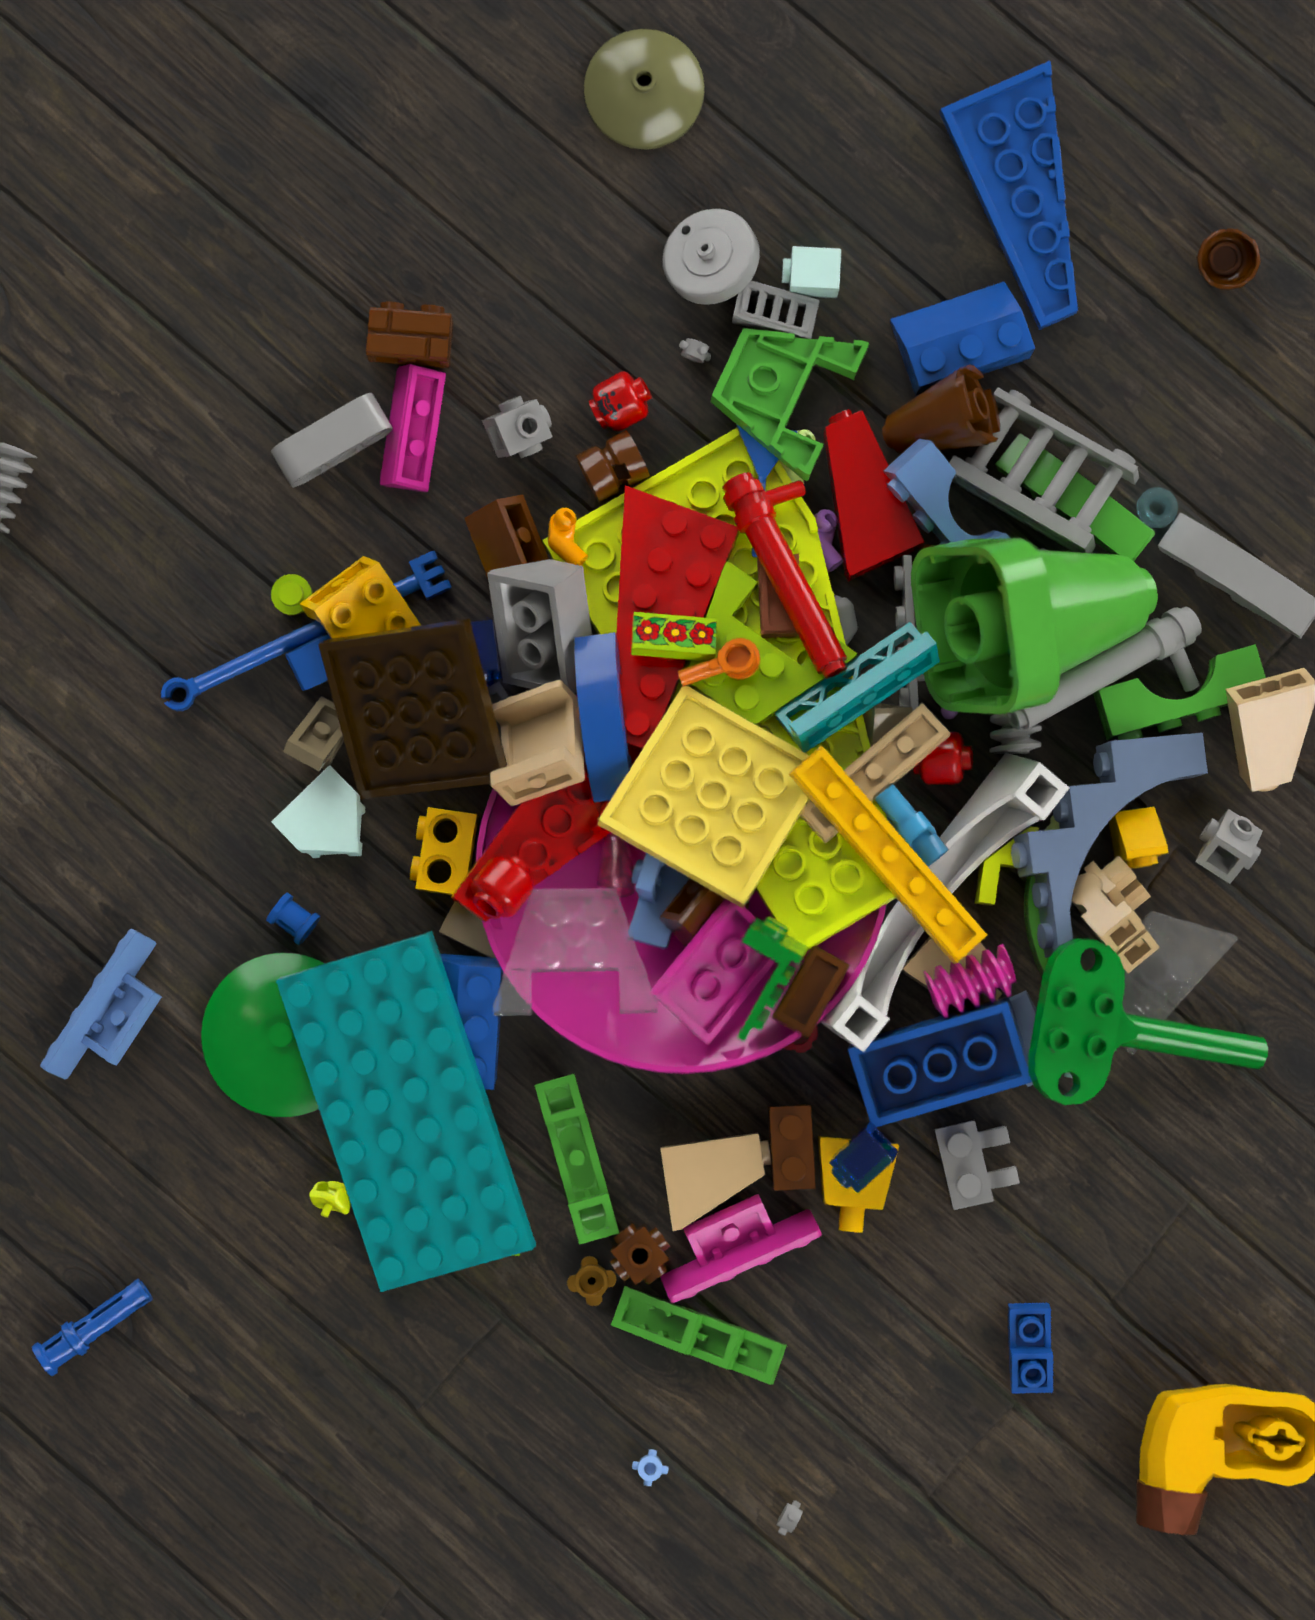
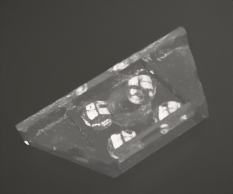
M1150 911L1141 922L1160 948L1130 973L1125 971L1124 1011L1128 1014L1165 1020L1239 938L1228 932H1221L1200 924ZM1125 1047L1126 1052H1128L1130 1055H1134V1053L1138 1050L1135 1048Z

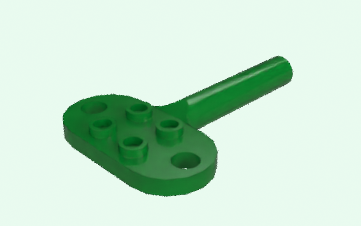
M1089 938L1072 939L1059 945L1048 958L1042 976L1028 1053V1073L1033 1086L1047 1099L1064 1105L1082 1104L1095 1097L1105 1085L1111 1068L1113 1054L1120 1046L1251 1069H1260L1266 1062L1268 1045L1263 1037L1126 1013L1123 1007L1125 970L1120 957L1109 945L1106 946L1100 941ZM1091 948L1095 954V963L1091 969L1085 971L1080 964V958L1085 950ZM1069 1072L1073 1078L1072 1088L1068 1093L1061 1094L1058 1089L1059 1078L1062 1074Z

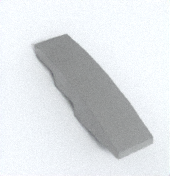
M1181 512L1158 544L1161 552L1193 569L1196 576L1230 594L1233 601L1300 639L1315 619V597L1253 555Z

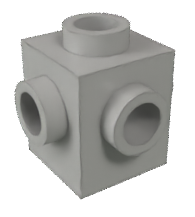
M521 396L515 397L498 405L501 412L482 420L497 458L512 456L516 453H519L520 458L527 457L543 449L540 442L553 437L549 429L551 427L550 416L543 405H539L537 399L523 402Z
M1228 809L1219 821L1212 818L1202 831L1199 839L1204 841V844L1195 862L1230 884L1243 867L1249 870L1258 858L1261 849L1256 845L1263 830L1256 827L1249 819L1239 816Z

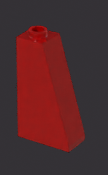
M847 409L828 419L830 425L825 426L823 436L834 509L838 521L837 528L844 574L847 581H851L899 559L903 555L920 549L924 544V540L906 502L899 501L887 487L890 479L883 470L889 465L863 410L852 414L851 410Z

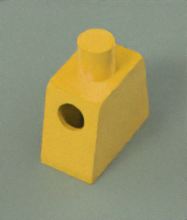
M818 1136L823 1203L825 1205L840 1206L838 1230L863 1232L865 1208L883 1210L899 1144Z

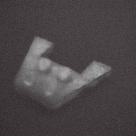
M615 888L533 889L493 1005L494 1016L531 1015L532 972L586 971L619 972L620 1014L658 1013L657 999L649 993L651 986L647 978V972L638 954L630 926Z

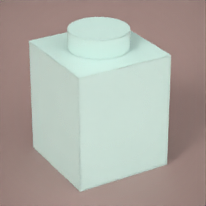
M792 246L791 259L783 258L782 283H789L790 292L807 297L837 298L840 285L841 249Z

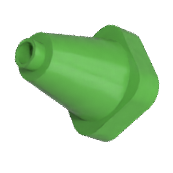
M1019 538L966 539L927 547L916 555L911 570V588L917 630L921 635L927 631L937 644L940 659L938 664L923 673L925 682L937 704L945 710L955 712L1001 715L1049 703L1057 693L1061 674L1138 634L1145 627L1149 615L1156 608L1158 600L1157 587L1152 575L1146 569L1138 567L1133 560L1126 556L1036 550L1031 543Z

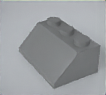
M548 559L493 569L488 572L503 683L534 689L545 683L562 680L575 694L577 692L575 638L592 635L583 566Z

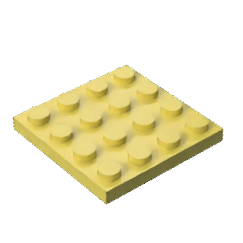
M683 686L598 819V825L739 907L744 908L801 815L802 810L810 800L788 775L809 755L692 688Z

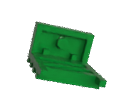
M767 917L765 921L757 918L742 940L746 945L779 963L737 1036L742 1041L746 1040L753 1027L761 1031L771 1013L764 1008L765 1005L773 1009L784 991L777 987V984L780 983L786 987L796 968L789 965L790 961L799 964L808 949V946L787 935L788 927L770 917Z

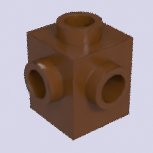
M632 1223L613 1237L617 1244L611 1248L615 1258L610 1261V1264L624 1282L631 1278L635 1284L644 1280L649 1285L667 1271L663 1265L669 1260L665 1250L671 1246L657 1227L650 1231L643 1224L636 1229ZM636 1248H643L647 1251L648 1259L644 1263H636L633 1260L632 1252Z

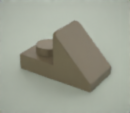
M321 696L287 740L283 752L317 771H320L321 768L326 769L331 765L344 741L334 703Z

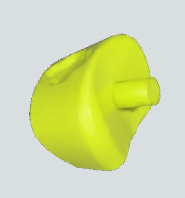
M320 1181L314 1185L309 1193L312 1204L317 1208L323 1209L321 1212L323 1217L328 1218L331 1210L343 1214H348L350 1211L351 1203L344 1183Z

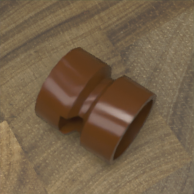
M627 430L607 439L605 448L601 449L593 446L575 456L592 493L599 503L618 494L620 485L625 484L632 487L650 477L645 462Z

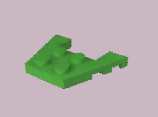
M743 328L714 389L711 403L800 478L808 481L824 444L786 429L787 423L815 364L854 380L868 350L869 343L861 340H854V343L836 342L833 337L819 336L818 340L795 337V333Z

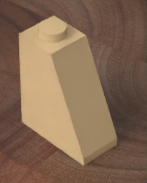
M1305 668L1225 689L1239 773L1252 792L1271 791L1280 784L1292 781L1315 705V680Z
M757 1132L660 1147L672 1230L683 1229L765 1175L764 1166L771 1165L768 1140L760 1141L759 1133Z

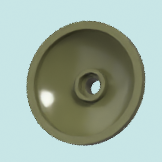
M651 29L627 31L606 42L592 58L585 75V102L595 125L611 140L635 149L659 148L682 137L695 123L703 104L704 78L694 54L677 38ZM645 75L650 77L652 82L648 86H640L637 83V79Z

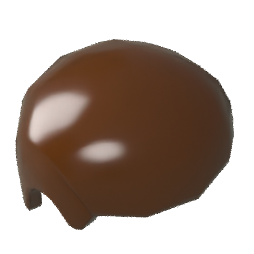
M1234 228L1220 229L1211 233L1202 241L1196 257L1200 275L1211 286L1221 290L1242 288L1255 277L1261 262L1256 241L1241 230Z

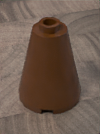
M974 365L960 367L886 417L885 425L882 427V434L886 445L890 449L894 448L897 453L902 454L918 439L932 441L938 450L984 446L997 442L998 438L994 437L993 434L1000 431L999 411L991 388L983 390L978 379L984 378L981 371Z

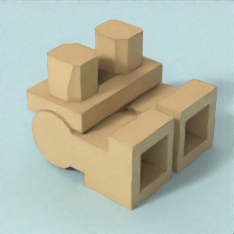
M1119 856L1102 870L1092 861L1084 868L1086 873L1077 877L1072 895V903L1077 907L1078 911L1082 914L1081 917L1098 939L1106 946L1109 945L1117 953L1124 970L1130 973L1160 948L1134 911L1151 896L1136 879L1137 877Z

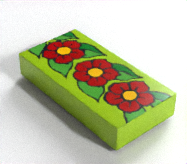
M634 612L631 655L698 661L714 659L716 655L717 619Z

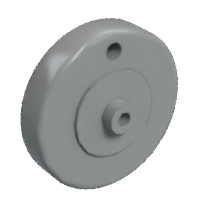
M707 209L687 217L672 231L664 247L662 263L666 278L680 296L693 303L709 305L734 297L748 285L757 270L760 250L756 235L741 216L725 209Z

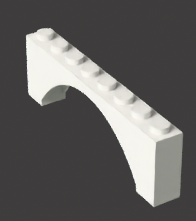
M1005 753L940 836V839L949 850L931 864L929 869L952 894L985 859L1004 843L1039 820L1044 821L1068 791L1069 787L1040 762ZM897 898L886 905L880 932L866 966L840 1002L821 1021L833 1033L863 1052L888 1022L887 1012L894 987L911 951L924 932V929Z

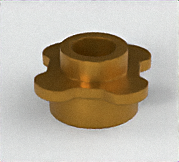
M587 1256L582 1259L581 1268L576 1275H571L568 1278L567 1286L570 1291L578 1292L581 1296L585 1297L588 1305L597 1306L602 1302V1295L607 1288L615 1285L616 1275L613 1271H606L599 1266L595 1257ZM590 1277L595 1278L596 1283L594 1285L588 1283Z

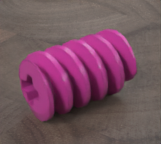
M1003 944L997 947V959L987 949L982 951L981 964L973 955L966 956V969L959 962L953 963L951 961L950 974H948L941 965L936 966L934 969V980L925 970L923 971L933 1004L944 1019L949 1017L950 1004H953L960 1013H963L965 999H969L978 1008L980 1007V994L984 993L993 1003L996 1002V989L1000 988L1007 997H1011L1012 984L1016 983L1015 972Z

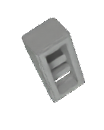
M750 281L738 293L732 323L766 331L795 333V337L811 339L820 300ZM750 296L758 297L755 314L747 312ZM766 299L774 300L770 318L763 317ZM782 302L790 304L786 323L778 321ZM798 306L806 308L802 327L794 326Z

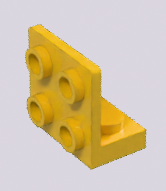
M365 556L358 559L300 603L307 616L320 622L331 639L421 626L380 563Z

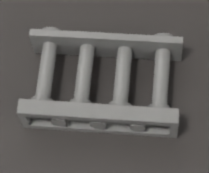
M997 388L994 392V398L997 407L1002 409L999 415L1001 427L1000 431L994 433L993 436L998 438V440L989 445L979 446L973 457H967L965 461L954 455L949 462L956 471L952 482L1073 552L1092 553L1096 545L1094 535L1091 534L1092 529L1090 525L1121 477L1134 485L1139 479L1138 466L1134 465L1135 459L1120 449H1115L1111 452L1030 406L1031 401L1020 392L1011 389L1007 393ZM1016 418L1037 430L1008 476L997 480L986 474L988 469L985 466ZM1053 438L1072 450L1042 497H1036L1033 501L1021 494L1022 488L1020 485L1049 440ZM1087 457L1107 470L1076 518L1071 517L1068 521L1056 514L1057 509L1055 505Z

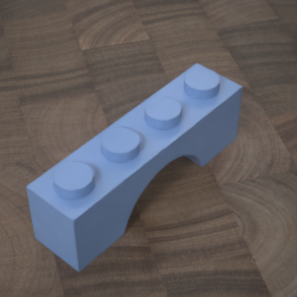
M918 439L883 470L890 479V482L887 484L889 490L899 501L904 502L907 500L916 511L912 515L913 519L926 533L932 531L941 541L939 545L966 539L1010 538L1006 533L994 530L981 535H969L956 524L948 503L949 488L956 471L932 441Z

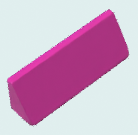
M412 364L398 367L389 418L393 429L386 437L380 485L428 492L446 373Z

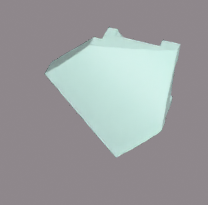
M330 765L271 821L301 853H308L312 858H320L321 855L332 854L362 856L363 843L360 842L362 815L365 814V806L360 802V795Z

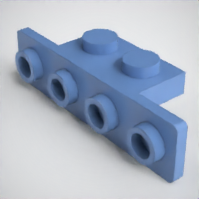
M646 853L644 860H637L632 875V883L636 884L635 888L639 900L630 924L628 938L636 942L666 949L669 945L672 931L659 919L660 915L690 878Z
M130 929L125 937L119 941L114 954L102 972L95 977L92 987L80 1005L72 1012L69 1022L57 1040L49 1047L47 1055L40 1064L41 1068L58 1077L67 1079L88 1048L107 1062L118 1065L162 998L158 993L135 978L156 946L154 940L134 929Z

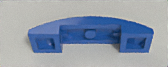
M616 632L575 638V672L579 717L586 766L594 802L610 801L632 767L631 756H628L619 681L621 667Z

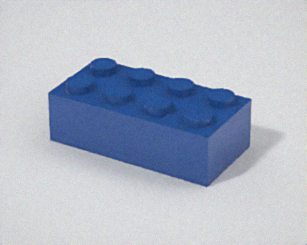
M1009 997L997 999L993 1003L990 1001L980 1004L978 1008L975 1006L966 1008L963 1013L959 1011L949 1013V1017L945 1019L943 1016H939L878 1034L864 1052L852 1044L848 1048L872 1128L1032 1082L1028 1073L1027 1052Z

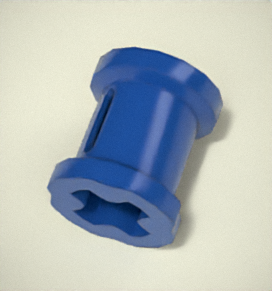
M287 892L270 911L266 921L270 924L276 923L292 935L294 943L299 946L314 930L321 916L317 913L310 914L294 902L293 896Z

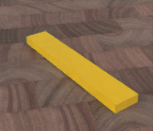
M822 745L788 774L953 963H958L987 936L984 930Z

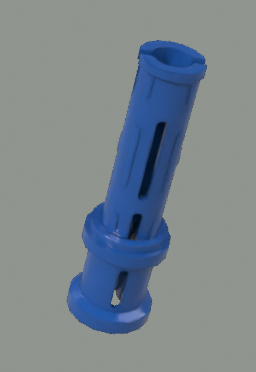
M137 1278L124 1290L115 1294L76 1323L71 1321L61 1325L59 1333L43 1344L37 1342L32 1346V1350L49 1375L54 1376L58 1373V1367L77 1354L83 1356L88 1352L87 1350L90 1348L89 1344L126 1319L140 1307L151 1302L153 1297L144 1283Z

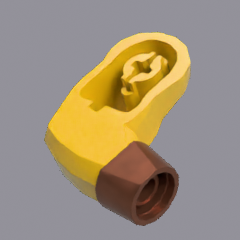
M1231 1384L1169 1390L1158 1394L1148 1414L1140 1448V1479H1137L1136 1523L1140 1526L1166 1533L1181 1535L1197 1534L1208 1494L1204 1488L1212 1477L1223 1479L1254 1478L1284 1486L1306 1482L1315 1473V1403L1304 1395L1264 1391Z

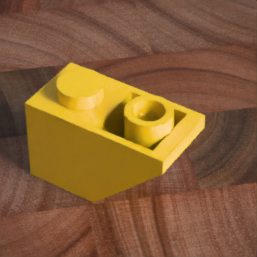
M1155 807L1119 811L1109 821L1114 858L1119 856L1127 863L1130 869L1158 864L1157 857L1168 853L1167 843Z

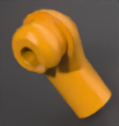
M560 508L551 516L549 521L548 545L566 563L582 566L588 559V554L574 543L576 514L569 508Z

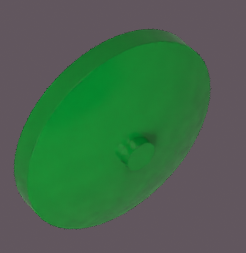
M295 953L263 955L247 961L234 969L213 992L202 1022L201 1039L203 1055L217 1085L240 1106L258 1114L272 1117L299 1116L319 1109L276 980L286 975L325 964L320 960Z

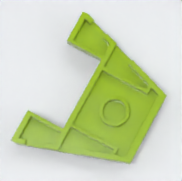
M727 561L723 567L706 618L717 619L715 658H717L718 650H721L727 642L736 638H744L753 642L759 650L760 665L754 675L747 679L737 680L730 678L725 673H721L688 686L759 726L773 717L776 711L825 678L823 674L817 673L809 656L802 665L798 664L734 617L757 588L758 582ZM839 641L847 657L845 664L857 658L855 651ZM691 660L689 667L705 661Z

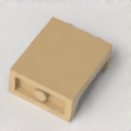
M562 680L545 683L540 687L510 696L505 700L492 704L495 719L501 726V742L507 766L490 772L491 786L511 806L585 780L578 697Z

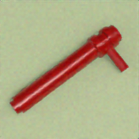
M750 472L731 478L722 486L725 493L723 500L728 510L735 512L734 521L740 533L746 534L817 673L823 674L825 679L841 674L847 669L845 664L847 657L775 520L777 513L773 506L804 496L806 490L803 482L798 480L765 491L760 480L754 479Z

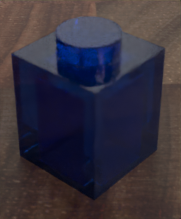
M870 1121L833 1155L829 1164L833 1167L831 1171L836 1180L845 1188L852 1187L858 1194L895 1160L899 1151Z

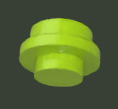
M287 574L280 577L274 583L271 590V599L274 606L280 612L287 615H297L304 612L300 603L312 595L309 583L303 577L296 574Z

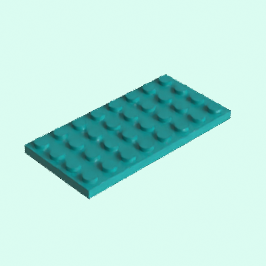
M433 932L423 933L277 979L276 983L380 1292L533 1250L536 1242Z

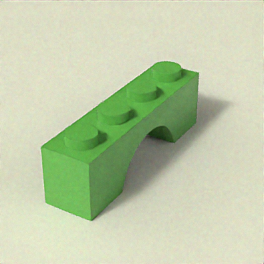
M1255 644L1217 655L1209 660L1208 674L1204 684L1195 695L1185 699L1172 700L1159 697L1150 692L1138 678L1104 687L1093 693L1107 740L1118 737V740L1138 739L1143 737L1141 730L1157 726L1159 733L1181 727V719L1196 715L1198 722L1222 715L1220 708L1228 706L1225 689L1266 677Z

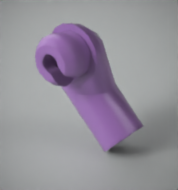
M823 509L815 514L814 517L818 527L827 572L829 573L843 563V559L832 546L838 522L837 516L833 511Z

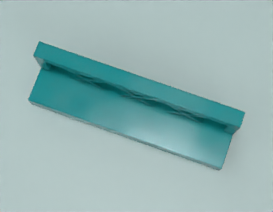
M909 622L846 664L847 669L841 674L822 680L776 711V719L800 750L806 753L938 664L940 659L937 644L927 631L921 635L915 626ZM910 637L912 642L894 653L895 647ZM869 664L876 665L860 676L863 668ZM835 687L842 688L826 699L827 692ZM801 710H809L793 722L789 719Z

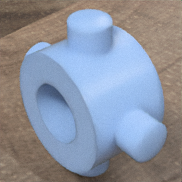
M649 1449L648 1454L643 1456L639 1462L633 1461L632 1469L638 1470L640 1477L644 1479L643 1485L652 1486V1481L657 1480L661 1474L667 1475L668 1466L662 1465L660 1458L656 1456L657 1451Z

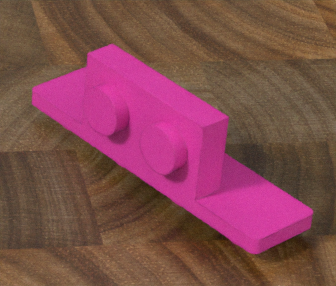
M756 1194L684 1227L685 1234L697 1259L661 1275V1280L670 1302L675 1303L682 1299L691 1298L699 1291L719 1282L729 1281L737 1274L750 1268L766 1264L773 1258L792 1249L804 1247L812 1240L821 1237L822 1233L810 1209H806L772 1225L759 1194Z

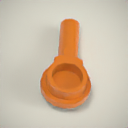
M732 639L721 650H718L717 658L679 670L678 675L682 686L721 673H725L730 678L737 680L747 679L754 675L759 668L761 661L760 652L756 645L748 639Z

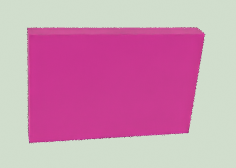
M726 898L649 992L693 1034L708 1045L776 962L742 942L756 918L745 907L741 908Z

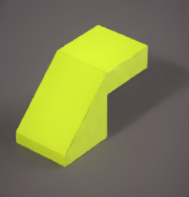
M1030 826L1020 834L1038 831L1039 827ZM1014 838L980 864L975 904L988 906L995 904L1000 866L1015 868L1011 858V848L1015 843Z

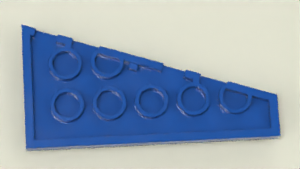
M1051 60L943 107L939 112L1039 330L1075 315L1078 311L1073 262H1071L1069 245V224L1065 208L1066 197L1060 141L1057 135L1055 96H1053L1051 80Z

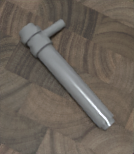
M1187 606L1182 608L1174 607L1164 612L1161 619L1153 618L1148 621L1138 634L1061 674L1057 693L1049 703L1006 713L1008 721L1015 729H1029L1155 659L1163 660L1169 656L1184 691L1188 692L1196 689L1200 684L1184 648L1193 644L1196 637L1201 634L1202 628L1199 618Z

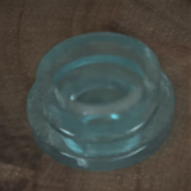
M1154 487L1146 490L1140 496L1136 509L1139 519L1148 527L1163 528L1175 519L1178 504L1175 496L1169 490ZM1150 503H1161L1163 513L1161 515H1154L1150 511Z

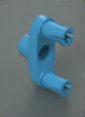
M894 784L875 798V801L885 812L888 822L928 867L949 850L936 834L935 828L921 811L917 813Z

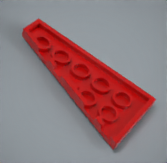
M625 485L616 631L621 667L619 681L627 746L642 751L667 712L680 681L678 671L685 668L688 660L631 655L634 612L705 618L723 567L729 560L740 531L735 525Z
M627 746L628 756H631L633 766L641 751ZM584 747L585 780L518 804L451 896L452 899L483 922L491 918L483 914L473 903L474 895L471 885L474 878L491 858L501 856L509 859L511 856L521 859L529 867V876L534 886H536L611 833L598 825V819L610 801H593Z

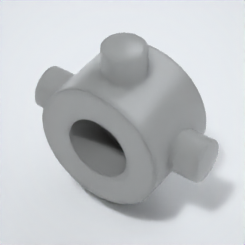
M687 338L686 341L682 340L679 344V347L683 349L681 355L689 360L704 363V360L709 361L711 358V354L708 353L709 346L703 342Z
M794 1500L792 1505L787 1503L776 1524L780 1527L779 1534L785 1536L787 1531L792 1533L803 1513L799 1509L801 1503Z

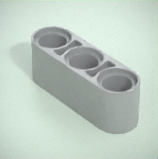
M367 393L283 440L271 450V453L290 486L297 487L388 435L393 427L373 393Z

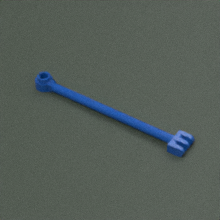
M435 551L409 561L414 574L394 583L402 597L422 589L426 600H429L452 588L449 580L441 581L434 586L431 582L445 574L442 565L428 571L424 567L438 559ZM313 621L195 678L188 680L172 678L168 680L162 687L161 698L163 700L172 699V694L176 689H184L186 691V698L183 702L177 703L171 700L164 703L171 710L184 711L191 707L195 697L200 695L201 692L295 649L327 632L320 622Z

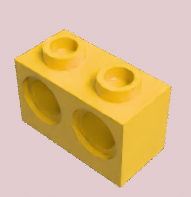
M428 807L427 815L419 816L416 840L423 841L420 857L413 856L410 871V880L416 881L417 890L453 895L471 870L479 819L477 814ZM447 820L454 822L458 829L455 839L448 843L438 841L435 835L438 824ZM437 861H446L451 866L450 878L444 883H434L429 876L430 867Z

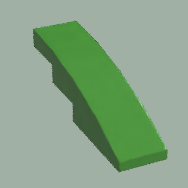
M1019 433L995 465L998 471L1008 476L1030 439ZM1044 449L1021 486L1029 490L1034 499L1036 497L1041 498L1063 462ZM1076 472L1055 505L1056 513L1068 521L1071 517L1076 518L1096 486ZM1110 496L1090 525L1092 529L1091 534L1094 535L1096 544L1113 555H1123L1135 561L1155 535V532Z
M627 1286L624 1287L611 1326L682 1354L692 1355L767 1384L774 1383L787 1347L786 1344Z

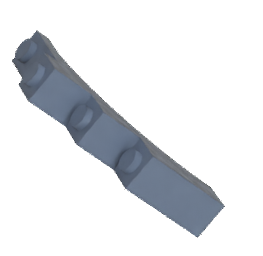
M1203 733L1116 740L1096 746L1097 753L1094 755L1093 765L1096 775L1100 777V783L1069 786L1068 791L1053 809L1054 819L1056 822H1059L1060 829L1027 832L1014 836L1015 843L1011 848V858L1014 867L1018 868L1019 877L1035 876V883L1032 886V899L1034 905L1039 908L1040 924L1037 928V939L1039 946L1044 949L1045 958L1050 957L1059 945L1073 939L1070 919L1073 890L1084 859L1099 833L1115 814L1143 792L1164 782L1194 778L1207 774Z

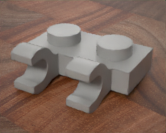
M975 1120L934 1129L953 1210L993 1202L991 1189L1020 1183L1015 1166L987 1172L982 1153L983 1148L1010 1143L1007 1126L978 1132Z

